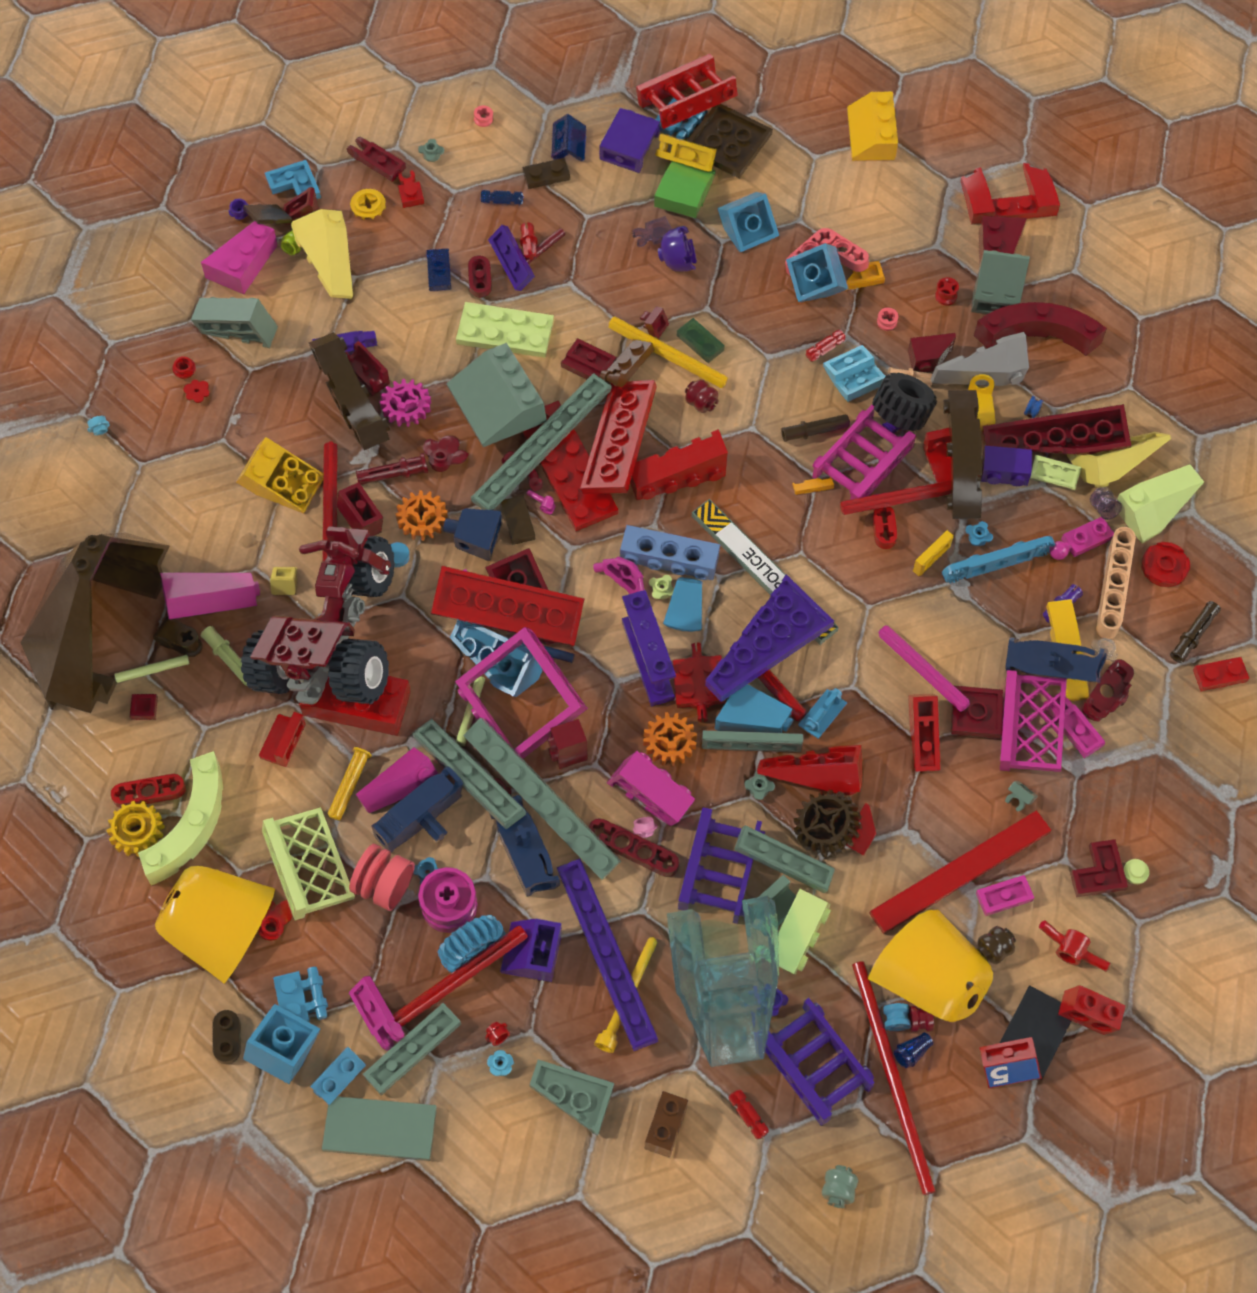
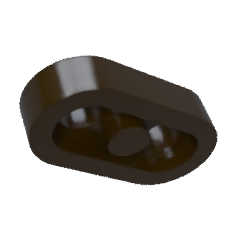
M223 1010L215 1015L212 1023L213 1054L218 1062L232 1064L241 1054V1023L235 1012ZM225 1019H229L230 1024L228 1026H222V1021ZM230 1045V1050L222 1052V1047Z

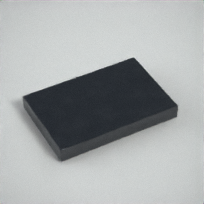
M1029 985L999 1043L1032 1037L1041 1074L1040 1080H1042L1071 1020L1058 1015L1061 1006L1060 1001Z

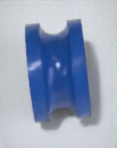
M1032 396L1024 415L1027 416L1029 414L1032 418H1036L1043 400L1037 401L1036 397Z

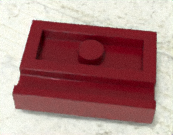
M577 338L564 360L561 361V368L587 380L593 373L600 377V373L603 370H608L617 357Z

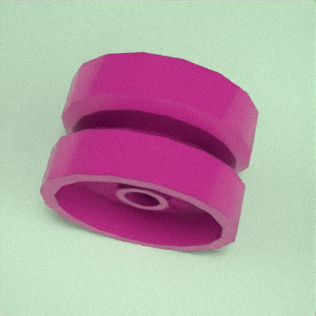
M445 867L437 869L427 875L420 885L418 897L423 918L430 927L439 932L452 933L474 919L478 903L473 881L466 873L457 868Z

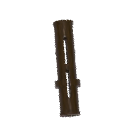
M1213 601L1207 602L1188 631L1182 633L1180 642L1170 653L1174 661L1178 663L1184 662L1192 649L1197 648L1199 639L1221 611L1217 603Z

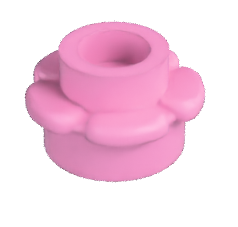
M652 817L638 818L633 822V832L642 838L652 836L655 829H657V824H654Z

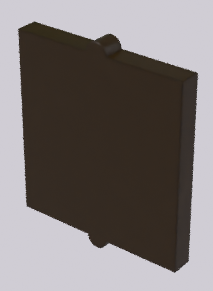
M277 204L243 205V210L257 224L292 223L293 219Z

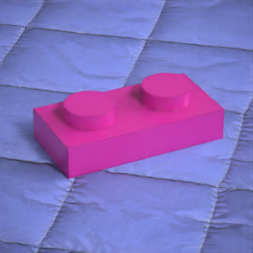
M1025 875L976 891V896L985 917L1034 900V895Z

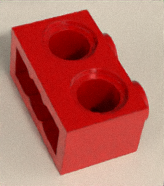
M1078 985L1064 991L1058 1015L1102 1035H1106L1120 1030L1126 1005Z

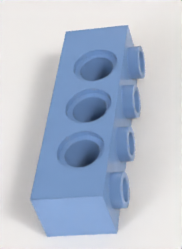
M627 525L620 548V557L632 561L636 565L647 566L652 570L661 569L671 571L676 575L694 576L699 580H713L719 558L720 544ZM643 548H649L650 551L645 552V551H642L641 549H643ZM666 553H672V554H674V556H670V557H669V556H666V555H664V554H666ZM696 558L697 561H689L688 559Z

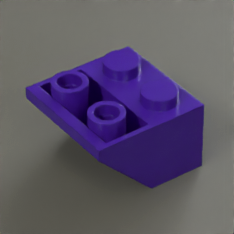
M536 918L511 922L509 932L517 926H521L528 937L504 954L500 972L552 982L562 936L561 923Z

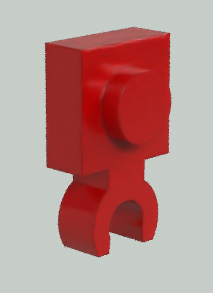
M410 170L411 176L409 178H404L401 172L398 174L400 183L398 190L403 208L424 204L420 182H415L413 170Z

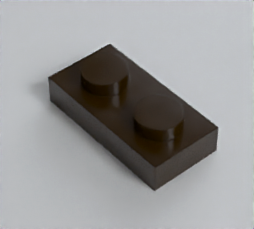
M565 158L522 167L528 189L570 180V172Z

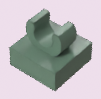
M1014 781L1008 788L1012 794L1006 797L1005 802L1010 803L1013 798L1019 799L1020 804L1016 810L1021 811L1026 804H1032L1038 795L1020 781Z

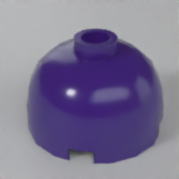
M686 226L669 230L663 236L661 248L658 249L660 261H665L666 266L672 271L685 272L696 269L692 265V263H697L695 248L692 239H687L686 234L689 233V230Z

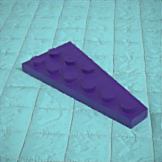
M786 574L779 587L771 593L766 604L761 606L743 630L738 641L733 643L725 658L720 660L708 676L705 686L722 702L832 628L834 620Z

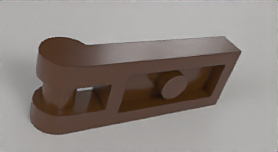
M634 339L609 369L603 370L600 373L599 378L608 384L613 383L616 387H623L654 351L653 344Z

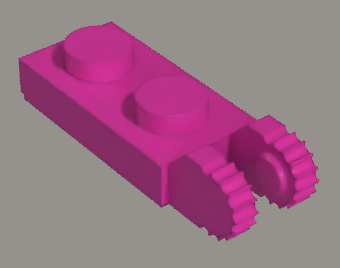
M1066 698L1064 734L1085 759L1105 745V741L1077 706L1073 705ZM1053 705L1046 709V712L1052 719L1059 715V711Z
M371 976L363 977L349 991V995L372 1036H375L377 1042L384 1050L389 1051L395 1046L394 1041L399 1042L404 1038L402 1027L394 1021L393 1015Z

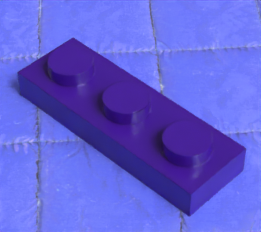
M501 225L488 240L514 289L522 291L535 275L509 227Z

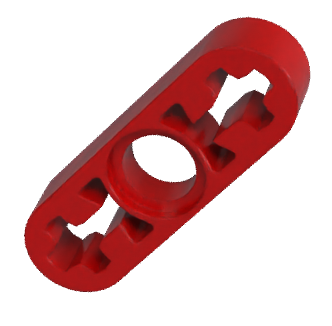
M167 774L119 783L112 788L110 795L114 804L122 808V804L129 805L132 801H135L136 804H141L142 801L146 804L178 799L184 795L186 785L180 775ZM172 782H176L178 785L174 791L170 789ZM159 784H162V786H163L162 790H163L164 793H162V794H161V790H160ZM154 786L155 792L149 797L142 795L144 787ZM133 789H136V793H137V795H138V798H135V796H134L135 792H134ZM126 791L127 795L125 796V800H121L119 798V796H121V792Z

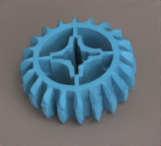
M484 915L480 918H475L471 922H467L462 927H459L458 930L452 932L449 937L445 938V941L438 950V956L444 968H447L449 972H454L503 937L506 933L500 921H497L495 916Z

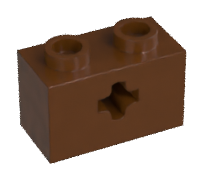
M662 1091L645 1140V1150L668 1158L671 1157L687 1110L688 1099Z

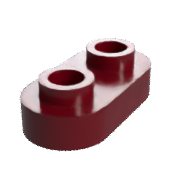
M474 256L468 262L469 289L473 296L483 298L492 291L490 261L485 256Z

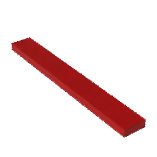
M1036 810L872 909L869 914L881 932L886 934L1047 836L1052 830Z

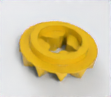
M363 189L353 195L350 206L351 211L354 212L356 217L360 216L363 220L366 218L373 220L375 216H381L382 211L385 210L386 202L384 196L379 191ZM365 200L371 205V209L365 206Z

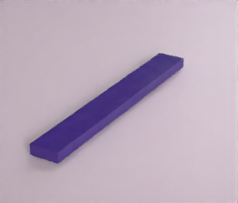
M581 859L556 867L633 1051L657 1043L658 1037Z

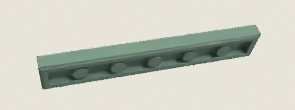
M430 719L412 732L413 738L443 768L450 766L463 781V787L505 829H508L526 815L525 809L433 719Z

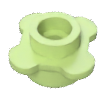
M664 575L662 578H651L649 580V586L652 587V597L654 599H666L672 596L674 588L671 584V576Z

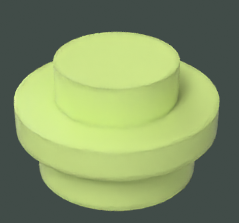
M1139 859L1129 860L1123 868L1126 880L1129 883L1142 884L1149 877L1147 864Z

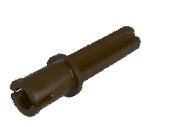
M844 414L807 423L801 421L798 425L782 427L781 435L784 442L799 438L808 439L809 436L848 428L850 426V419L848 415Z

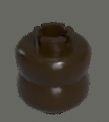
M995 926L987 934L978 938L979 947L977 950L987 961L989 960L993 964L1000 963L1006 956L1015 952L1014 943L1016 939L1007 928L1003 929L1000 926Z

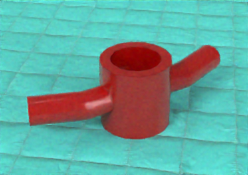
M1046 920L1039 924V929L1059 944L1056 955L1061 960L1075 966L1079 965L1081 960H1084L1105 972L1108 971L1111 963L1087 950L1091 941L1085 934L1074 929H1068L1066 934L1063 935Z

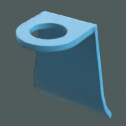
M684 577L677 579L663 622L665 626L680 631L695 632L702 630L703 581Z

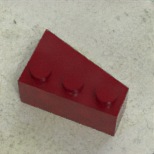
M982 217L979 229V268L984 250L1008 254L1016 253L1027 218Z

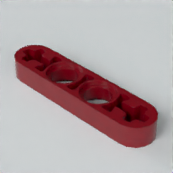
M598 818L589 824V828L594 833L595 829L604 827L605 834L600 833L598 838L612 852L664 877H671L677 873L679 859L673 852L605 819ZM613 831L614 833L612 834L611 841L608 842V835L611 836V832ZM618 837H626L629 840V845L625 848L616 846L615 840ZM649 848L652 852L651 857L648 859L640 858L637 854L639 849ZM656 853L660 854L659 860H656V864H653ZM668 859L671 860L673 867L669 866L667 869H664L661 861L667 862Z

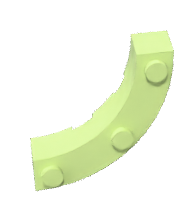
M214 751L190 759L193 774L192 793L187 809L179 823L158 843L138 852L145 876L151 886L176 874L180 867L191 858L193 860L205 846L214 831L221 812L223 790L222 773Z

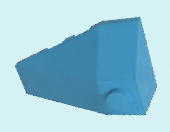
M458 620L450 636V639L476 665L509 640V638L484 626ZM521 644L484 674L495 688L517 697L539 680L543 669L529 649Z

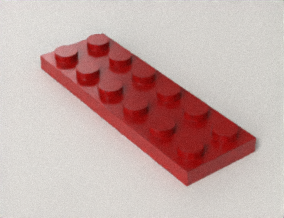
M655 380L628 381L623 387H616L611 383V391L607 395L580 487L583 494L628 492L657 388Z
M559 400L544 406L547 420L561 407ZM544 423L522 431L526 440ZM573 429L539 464L573 528L577 532L617 515L619 509L610 493H582L580 487L590 456L575 429Z
M441 566L431 614L515 634L526 627L531 629L538 639L574 647L585 598Z

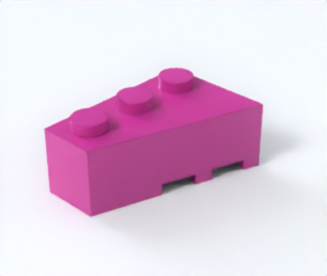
M255 221L201 262L205 278L244 295L278 246L274 229L263 224H257Z
M638 751L626 758L607 781V784L611 787L617 784L626 790L625 796L632 800L634 797L639 799L646 805L645 810L669 826L678 823L695 800L688 788L675 783L671 779L672 776L666 770L658 769L652 764V759L648 755Z

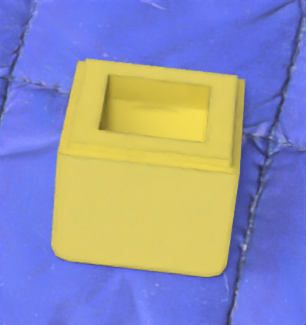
M273 567L270 578L271 593L273 595H295L297 567Z

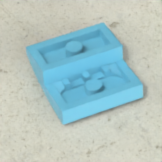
M863 345L823 363L828 376L847 402L879 388L885 378L883 372L875 365L874 357Z

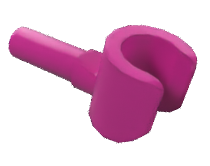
M528 490V496L542 503L540 510L545 514L551 515L556 507L554 499L551 496L544 498Z

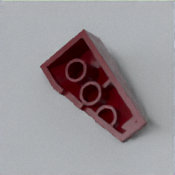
M530 548L485 567L489 577L549 590ZM542 640L547 646L555 643Z

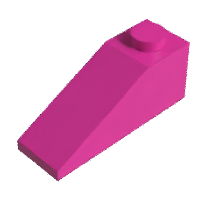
M413 747L360 790L356 796L365 810L371 813L405 798L428 778L437 775L438 772L429 757Z

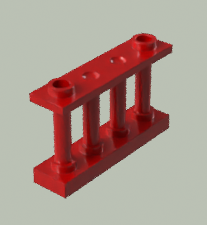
M711 54L636 86L638 104L642 108L653 104L659 110L661 127L663 129L738 96L736 78L732 76L722 80L716 74L715 61ZM709 79L714 85L704 89L699 83ZM690 87L695 93L685 97L680 91ZM669 96L677 100L668 106L662 101V99Z

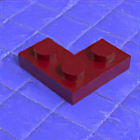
M1116 839L1090 843L1089 849L1094 867L1076 869L1070 873L1076 897L1125 891L1128 888Z

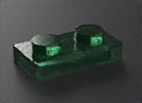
M694 318L677 330V337L707 363H710L725 349V345Z

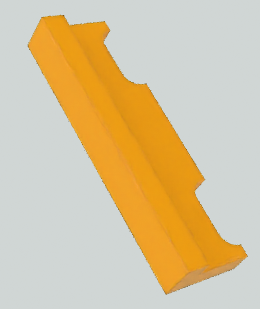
M831 477L823 480L820 478L804 480L803 483L799 484L792 483L795 495L834 489Z

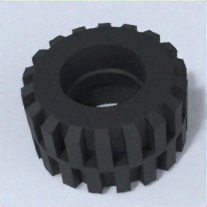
M890 373L883 379L872 404L874 410L886 422L903 430L916 431L921 430L925 426L937 404V397L933 390L919 379L908 374Z

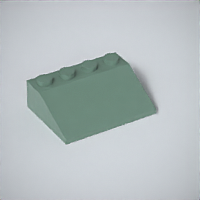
M507 343L486 350L447 382V387L482 447L547 421L544 402Z

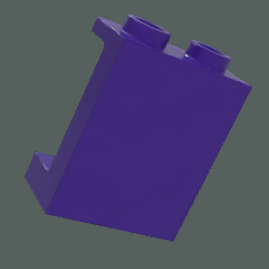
M620 108L599 145V160L640 173L643 168V158L654 137L658 138L660 134V121Z

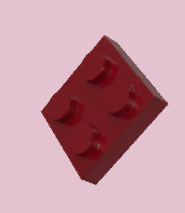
M954 685L969 699L970 704L964 711H959L952 705L951 734L1001 739L1003 690Z

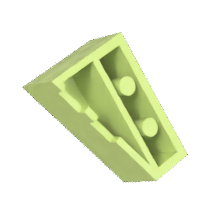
M799 889L766 960L793 974H796L797 970L802 972L809 958L805 955L809 947L814 948L820 935L817 931L821 923H826L831 913L829 909L830 904Z

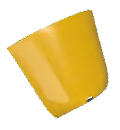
M191 866L184 870L168 894L156 920L155 928L167 942L224 984L236 969L269 909L275 888L216 869ZM180 891V896L174 898L176 892Z
M928 910L910 921L887 944L874 963L868 979L940 1019L956 1022L967 1018L976 1011L993 981V971L984 956L939 910ZM972 982V987L967 990L966 984ZM977 994L978 997L975 1004L971 1008H967L970 998Z

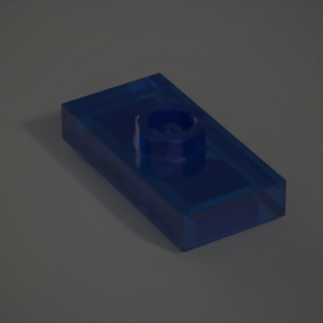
M449 248L426 250L429 291L452 290Z

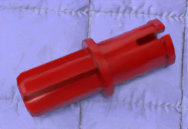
M527 222V229L525 223L520 226L522 236L520 244L523 247L524 257L533 260V257L537 256L536 245L538 239L534 233V225Z

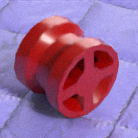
M951 277L940 279L935 292L936 301L944 306L954 304L959 292L958 282Z

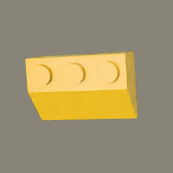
M893 91L870 92L847 107L852 161L895 160L898 137Z

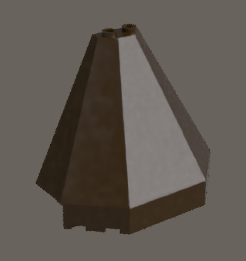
M126 532L99 534L97 536L90 535L60 561L20 642L42 694L51 710L58 703L91 713L97 701L108 704L117 685L115 678L92 672L91 581L157 599L162 589L161 573L163 571L161 564L170 545Z

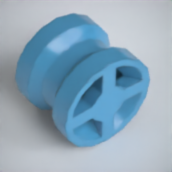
M894 1003L883 1007L884 1014L887 1016V1021L885 1022L886 1030L903 1031L911 1028V1021L908 1019V1013L910 1012L908 1004Z

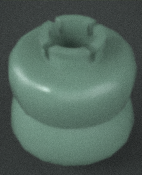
M837 1165L835 1169L826 1171L825 1184L821 1194L823 1198L829 1200L827 1202L828 1205L836 1208H845V1204H852L855 1201V1189L858 1186L859 1180L855 1174L851 1173L853 1171L851 1168Z

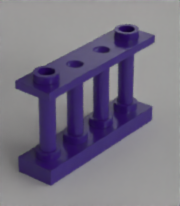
M643 590L622 596L628 617L622 618V625L650 705L652 707L675 700V695L669 679L676 678V674L647 592Z
M702 808L678 900V910L688 912L689 904L701 903L733 911V923L738 924L739 917H745L748 902L743 900L754 859L736 851L711 846L709 842H706L708 833L713 834L715 832L738 838L742 829L717 823L716 819H712V809ZM757 820L755 830L765 834V831H761L762 821ZM709 855L746 864L744 876L740 878L704 869V866L700 865L701 858ZM705 879L740 888L738 900L736 902L699 893L698 889H694L695 881Z
M807 998L803 1004V1009L806 1013L778 1033L773 1032L771 1034L765 1028L758 1033L757 1042L818 1123L823 1126L830 1120L832 1116L830 1111L834 1104L860 1085L869 1092L872 1090L875 1082L869 1068L861 1066L823 1017L825 1013L821 1006L816 1002L813 1004ZM813 1021L822 1034L793 1055L790 1053L787 1055L781 1047L783 1046L782 1042ZM829 1042L838 1055L811 1075L803 1076L798 1070L799 1063ZM846 1064L855 1076L824 1098L822 1096L820 1098L814 1091L815 1085L840 1066Z

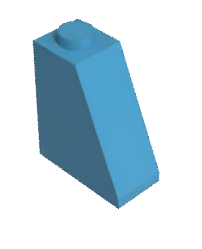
M747 684L730 696L716 718L715 729L717 731L787 732L793 722L791 718L792 708Z

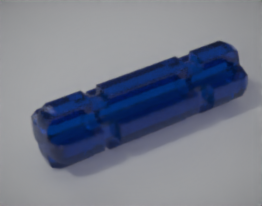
M481 190L480 199L482 203L493 201L494 204H511V202H514L515 205H522L524 194L522 191L511 193V191L493 190V192H490V190Z

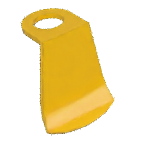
M985 374L974 376L970 380L968 390L977 391L978 419H980L981 432H984L983 426L995 424L992 397L994 380ZM978 380H986L989 385L985 388H980L975 383Z

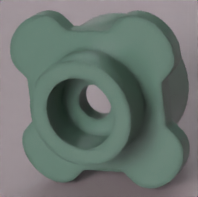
M429 139L425 145L419 146L418 151L420 154H423L425 160L434 162L444 153V148L439 146L435 139Z
M756 772L755 777L745 781V788L750 791L756 800H762L769 791L772 792L774 790L775 784L764 775L757 774Z

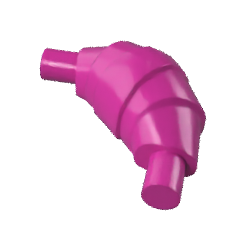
M616 557L604 559L603 562L593 565L596 573L605 572L607 576L611 577L629 594L644 590V576L638 569V566L632 561Z

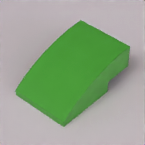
M672 161L655 193L654 207L696 218L700 207H703L716 170L708 172Z

